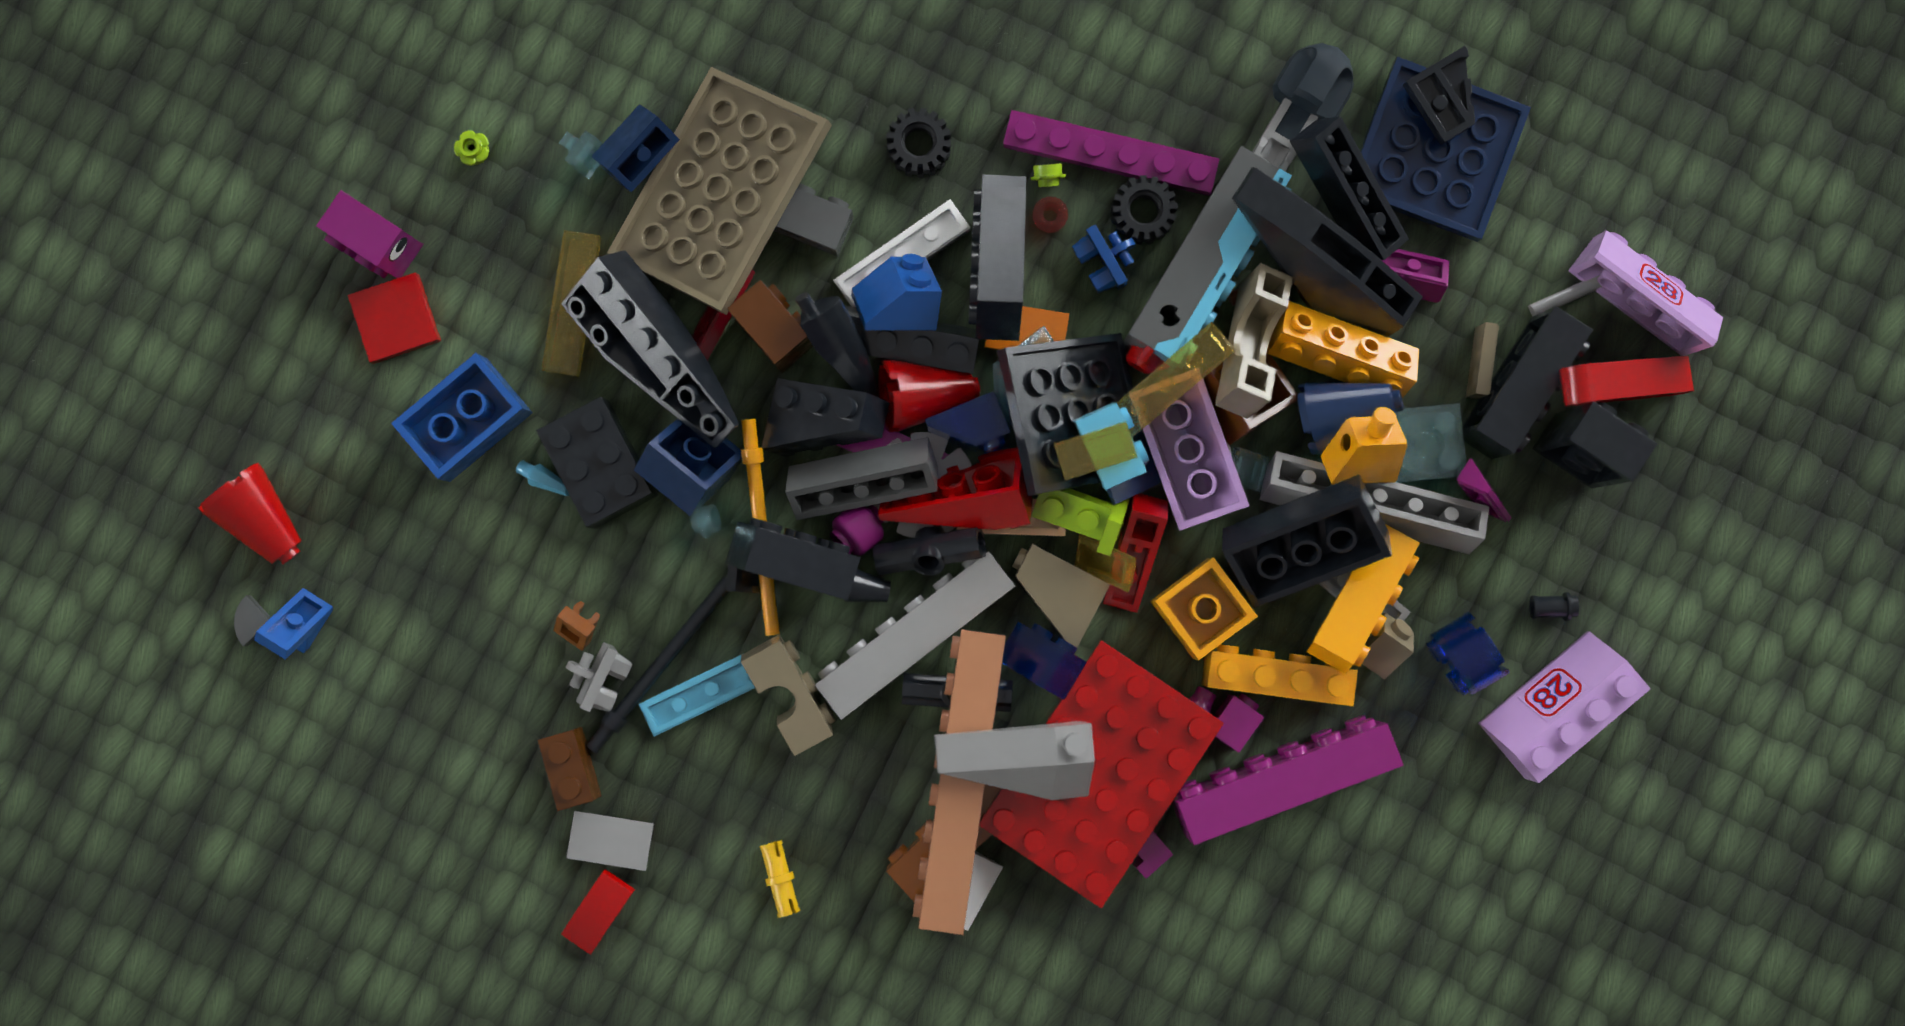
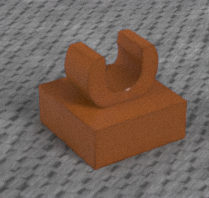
M582 601L576 603L573 610L565 606L558 614L553 630L581 651L591 642L600 614L597 612L590 619H584L579 614L582 612L585 604Z

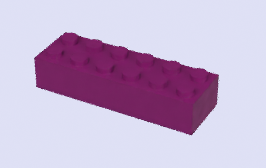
M1365 715L1345 721L1346 728L1332 732L1331 728H1327L1311 734L1312 740L1304 744H1298L1297 741L1283 744L1277 747L1278 753L1275 755L1264 757V754H1258L1243 760L1244 766L1238 769L1230 770V767L1217 769L1209 773V780L1197 783L1195 779L1186 781L1172 801L1184 836L1193 845L1404 766L1388 723L1374 720V718L1366 719Z

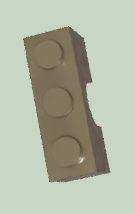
M779 634L742 654L741 664L758 693L773 686H782L790 690L794 695L795 702L788 711L777 716V727L793 755L796 756L833 735L831 724L835 722V718L826 702L820 705L814 692L818 691L810 673L807 671L802 674L796 661L800 659V656L791 640L784 642Z

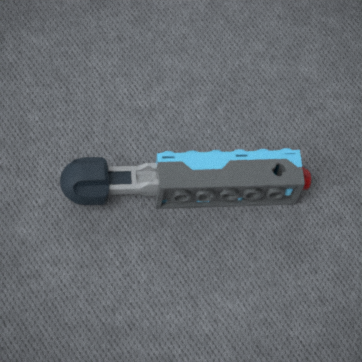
M1324 43L1309 45L1296 51L1286 62L1272 86L1273 96L1275 100L1281 103L1253 151L1251 152L1243 146L1239 148L1123 341L1124 346L1130 349L1126 355L1127 363L1144 374L1165 370L1171 374L1177 366L1183 369L1191 360L1199 346L1193 342L1196 336L1201 338L1208 331L1217 316V313L1212 311L1213 307L1219 308L1223 301L1225 302L1236 284L1230 280L1233 275L1238 277L1240 272L1245 269L1254 254V251L1249 249L1250 245L1256 247L1260 241V238L1237 207L1232 197L1252 167L1258 168L1286 187L1292 177L1286 171L1297 155L1290 141L1315 120L1339 116L1350 97L1354 82L1350 59L1338 47ZM1163 317L1169 320L1167 326L1161 323Z

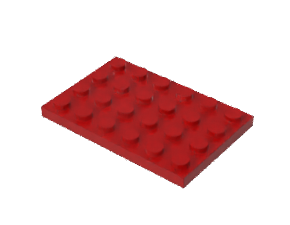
M1100 640L1044 723L1053 724L1074 721L1091 723L1095 762L1089 795L1051 800L1001 788L980 819L979 826L1102 909L1224 722Z

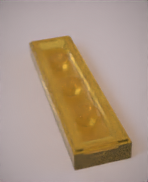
M568 230L563 231L541 368L543 372L579 377L586 334L561 303L597 257H599L601 237L599 235Z
M1213 322L1208 324L1117 402L1119 409L1127 408L1133 421L1134 427L1129 429L1132 438L1236 351Z

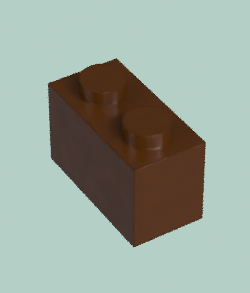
M582 727L538 740L557 811L584 804L602 796Z

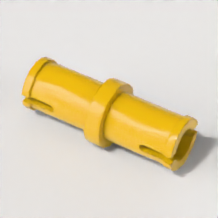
M782 840L759 846L768 878L765 879L766 886L771 887L778 918L800 912L792 884V879L795 877L793 871L789 872Z

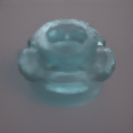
M714 504L702 505L691 515L693 530L696 533H700L704 538H709V535L717 533L721 529L720 514Z

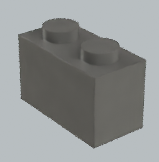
M799 184L774 232L838 257L854 219L852 210L848 209L849 204L832 196L825 200L815 196L816 191L814 189Z

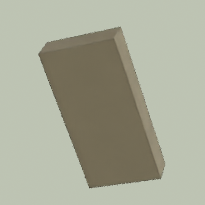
M1485 322L1475 327L1466 398L1480 399L1490 394L1499 326L1496 323Z

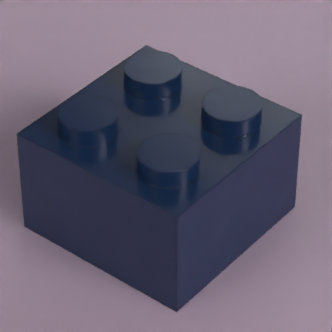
M676 419L648 443L634 471L691 516L731 479L742 461L741 450L727 438L719 447L714 448L681 420Z

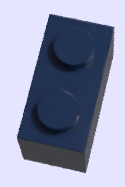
M639 104L591 157L614 180L632 192L680 139L658 116Z

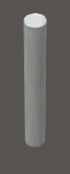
M1599 276L1577 283L1528 305L1532 316L1534 317L1554 306L1561 307L1602 287L1597 281Z

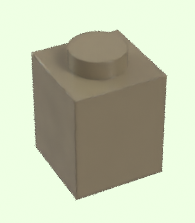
M1386 612L1382 615L1387 617L1378 635L1375 637L1370 634L1365 643L1370 650L1362 663L1384 680L1414 653V632L1410 626L1401 619H1394Z

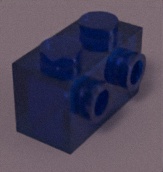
M1018 622L1004 645L1002 663L1043 689L1065 700L1087 662L1074 655L1078 648L1059 637L1056 643L1050 641L1053 633L1034 623L1030 629Z

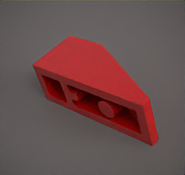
M1141 493L1132 496L1108 580L1110 586L1104 596L1103 604L1138 613L1167 524V500Z

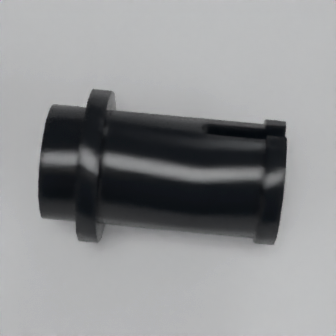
M1564 592L1562 596L1532 595L1529 599V613L1532 619L1563 617L1565 621H1570L1572 617H1577L1579 614V600L1576 595L1571 596L1569 592Z

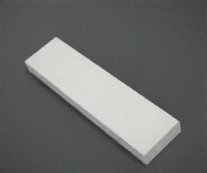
M949 199L833 281L850 306L855 307L851 296L852 288L888 258L902 257L905 254H917L929 260L971 231V228L951 199Z

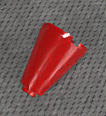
M883 360V365L879 366V397L890 402L885 422V428L889 433L899 432L971 407L974 404V400L980 396L978 378L972 377L970 373L895 360Z
M255 463L240 472L241 476L231 482H226L200 504L198 509L203 515L271 564L279 560L284 565L301 552L297 545L302 540L265 470L259 463Z

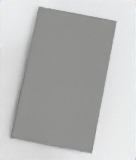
M574 811L567 858L646 871L654 823Z

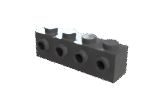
M929 437L789 466L785 493L796 520L937 492L938 465Z

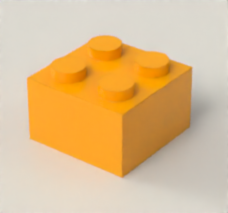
M1214 557L1204 560L1150 600L1175 636L1195 660L1202 659L1258 617Z

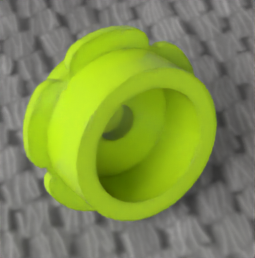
M472 130L465 131L460 134L459 141L455 142L454 152L465 165H478L483 163L489 155V141L482 133L476 134ZM474 145L475 149L470 151L469 146Z
M1062 163L1033 166L1034 177H1031V180H1038V187L1060 185L1059 178H1065L1066 174H1062Z

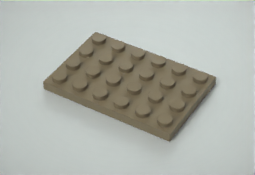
M711 67L674 132L680 140L655 166L607 253L612 254L626 250L643 273L727 315L729 312L727 308L734 303L828 134L832 126L831 123L819 115Z

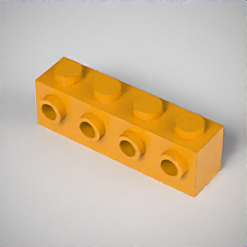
M1291 301L1288 302L1287 309L1277 322L1268 344L1267 354L1345 383H1390L1393 390L1400 389L1402 398L1417 382L1418 348Z
M1388 525L1386 527L1390 534L1392 556L1351 571L1307 650V653L1345 674L1353 665L1360 667L1370 650L1365 645L1369 635L1372 634L1376 637L1387 619L1381 613L1386 604L1391 606L1395 604L1403 590V587L1398 585L1399 580L1403 574L1408 577L1410 576L1420 558L1414 555L1420 542Z
M1222 644L1217 647V651L1212 650L1205 656L1202 686L1354 707L1358 670L1350 669L1345 674L1327 663L1325 665L1311 664L1312 656L1289 653V660L1275 659V651L1253 649V656L1238 654L1239 647Z

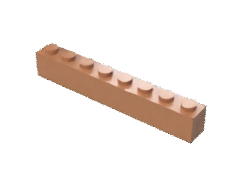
M961 629L960 637H952L950 658L956 659L955 673L947 672L944 695H951L949 710L942 709L940 732L949 734L993 729L1006 636ZM935 755V762H934V768H935V769H937L936 755ZM940 774L939 784L931 783L928 805L935 806L933 821L926 820L923 842L930 843L928 858L921 857L918 880H924L925 882L923 895H915L912 916L919 918V929L964 934L985 784Z

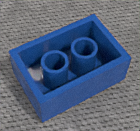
M475 353L391 424L437 479L451 482L533 412L491 362L480 354Z

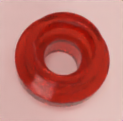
M1045 197L1039 200L1034 206L1032 213L1034 224L1038 229L1046 233H1054L1061 230L1068 219V209L1065 203L1056 197ZM1053 210L1057 218L1054 221H1047L1043 216L1044 212Z

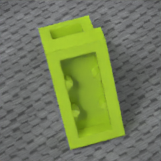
M1073 489L1038 494L1031 517L1099 540L1096 552L1111 556L1130 498L1113 505L1110 502Z

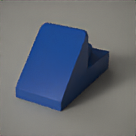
M302 588L256 631L254 641L283 659L288 658L296 649L305 653L330 616L333 606Z

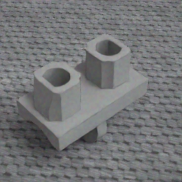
M603 642L591 668L589 666L594 655L584 652L579 663L569 660L565 667L574 673L569 684L570 686L579 689L583 679L586 678L576 702L580 704L579 707L589 712L592 707L611 711L617 698V692L602 686L607 674L624 681L632 666V663L619 654L614 646Z

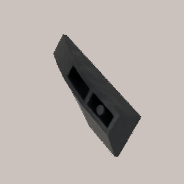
M1252 167L1232 197L1283 273L1293 277L1292 286L1308 308L1389 337L1404 327L1423 296L1348 232L1258 168Z
M626 250L597 257L561 305L608 362L712 447H719L737 428L739 423L725 392L692 335Z

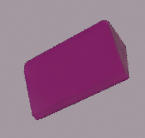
M1397 249L1387 259L1382 260L1423 296L1422 300L1435 303L1441 301L1448 288L1449 260Z
M1469 459L1456 479L1458 484L1472 502L1490 506L1488 515L1504 522H1509L1512 517L1473 459Z

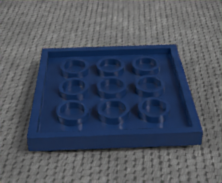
M1397 57L1393 61L1360 152L1394 211L1479 242L1483 238L1531 107L1472 85L1470 101L1474 106L1475 124L1468 130L1440 145L1403 87L1407 80L1427 68Z

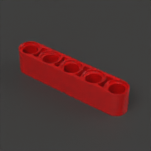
M1689 356L1590 363L1559 369L1565 406L1585 405L1591 402L1607 403L1667 397L1694 392Z

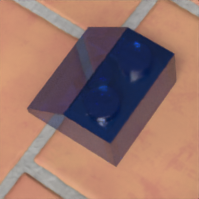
M994 391L925 419L928 433L938 435L951 443L973 452L983 450L984 454L1000 450L1005 447V440L1010 435L1009 427Z

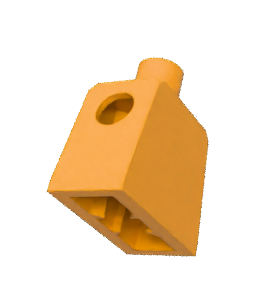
M1379 407L1375 410L1372 417H1351L1347 419L1320 457L1331 485L1356 475H1360L1364 483L1396 482L1407 449V441L1395 413L1388 408Z

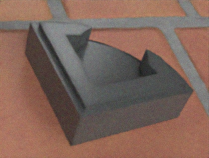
M246 595L241 600L234 617L235 633L242 646H249L255 639L256 631L271 618L251 595Z

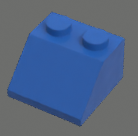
M917 254L890 257L851 290V296L864 330L937 329L942 290L926 257H921Z

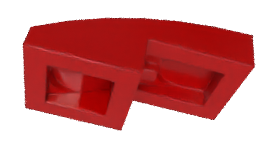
M605 869L579 905L561 935L591 955L635 889Z

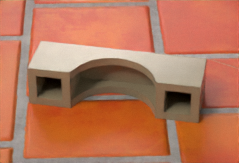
M1261 263L1239 283L1215 403L1216 406L1249 419L1270 402L1276 369L1266 364V353L1273 330L1288 307L1293 277Z

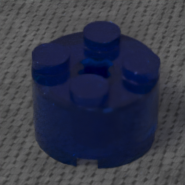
M1466 612L1430 634L1431 641L1427 642L1426 646L1437 662L1446 663L1450 669V672L1445 675L1457 693L1460 692L1463 696L1468 694L1472 697L1510 674L1508 668L1500 666L1505 661L1482 626L1475 629L1473 624L1469 623L1475 617L1470 612Z

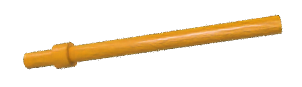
M756 419L741 420L744 449H741L742 464H746L752 518L767 522L761 463L764 462L763 447H759ZM759 575L765 635L780 634L774 579Z

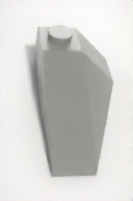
M1074 721L934 735L937 773L1051 800L1089 795L1095 762L1091 723Z

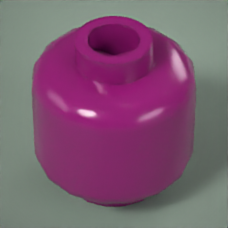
M870 505L868 507L864 506L842 511L832 520L833 531L830 533L833 542L851 547L849 554L852 553L856 556L864 555L884 537L883 521L878 517L879 510L875 506Z

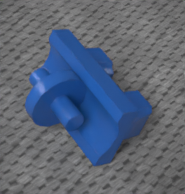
M1095 224L1086 229V236L1074 244L1072 249L1081 265L1096 256H1099L1104 267L1089 275V279L1097 293L1110 290L1115 286L1119 290L1128 285V280L1115 258L1119 257L1125 267L1133 264L1134 260L1129 250L1135 247L1136 243L1133 238L1122 241L1118 232L1115 231L1108 236L1113 245V248L1110 249Z

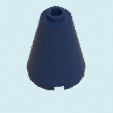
M1304 383L1298 385L1299 390L1302 392L1298 393L1297 396L1304 433L1312 434L1314 442L1307 443L1312 455L1322 454L1343 423L1351 417H1372L1377 408L1385 407L1392 410L1398 420V412L1404 411L1400 389L1393 390L1390 383Z

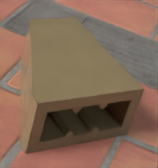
M1034 544L1028 550L1021 548L1012 565L1013 568L1018 570L1014 577L1065 643L1077 649L1110 584Z

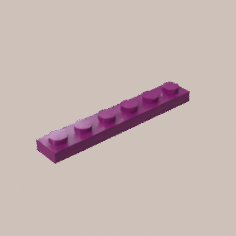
M1011 110L1003 148L1126 177H1134L1135 179H1139L1142 175H1147L1146 179H1152L1154 176L1159 178L1157 182L1160 184L1166 182L1169 187L1210 196L1212 193L1220 159Z

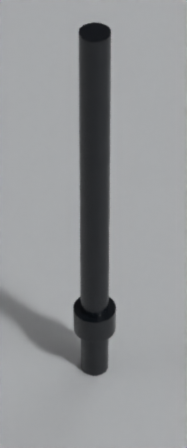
M722 577L615 709H611L610 712L608 711L601 719L603 724L586 744L591 751L597 754L614 732L619 733L628 722L626 720L627 716L730 592L726 591L727 577Z

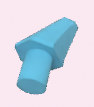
M524 460L518 463L516 473L526 477L529 485L570 496L561 478L543 465L537 464L534 466Z

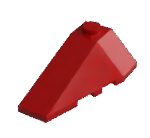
M1018 447L981 455L978 457L979 463L959 470L958 465L947 468V474L937 479V492L880 503L879 519L881 521L964 528L977 527L978 529L987 530L1018 528L1022 525L1031 524L1033 499L1032 496L1027 494Z

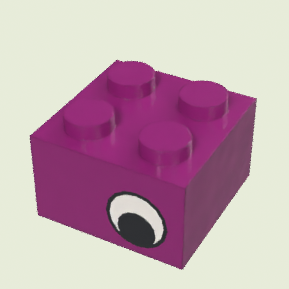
M342 190L339 191L316 225V227L327 233L324 241L341 252L346 253L356 262L384 279L388 274L396 278L402 277L424 245Z

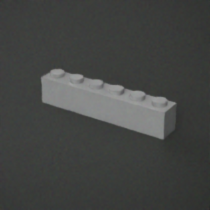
M1276 451L1265 469L1260 500L1283 505L1331 486L1324 464ZM1397 482L1364 483L1384 523L1416 541L1470 554L1485 540L1490 506Z
M989 551L986 553V557L962 562L961 564L965 570L953 578L949 572L932 585L936 592L926 600L922 595H919L907 604L904 609L908 614L896 622L891 617L875 629L879 636L867 644L862 639L846 651L850 658L840 666L833 661L818 673L821 680L815 686L841 720L1015 587Z

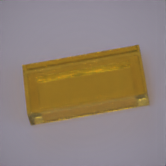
M1126 421L1054 443L1065 480L1137 458Z

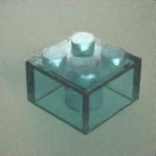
M1460 403L1405 408L1404 411L1398 412V422L1406 438L1407 449L1396 482L1405 484L1458 478L1466 465Z

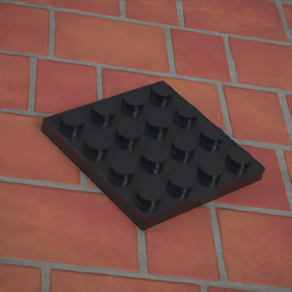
M1117 333L1005 347L998 350V358L1028 496L1101 483L1073 420L1113 402L1118 404L1119 409L1126 407L1130 417L1137 415L1130 393L1134 392L1126 360L1122 334Z

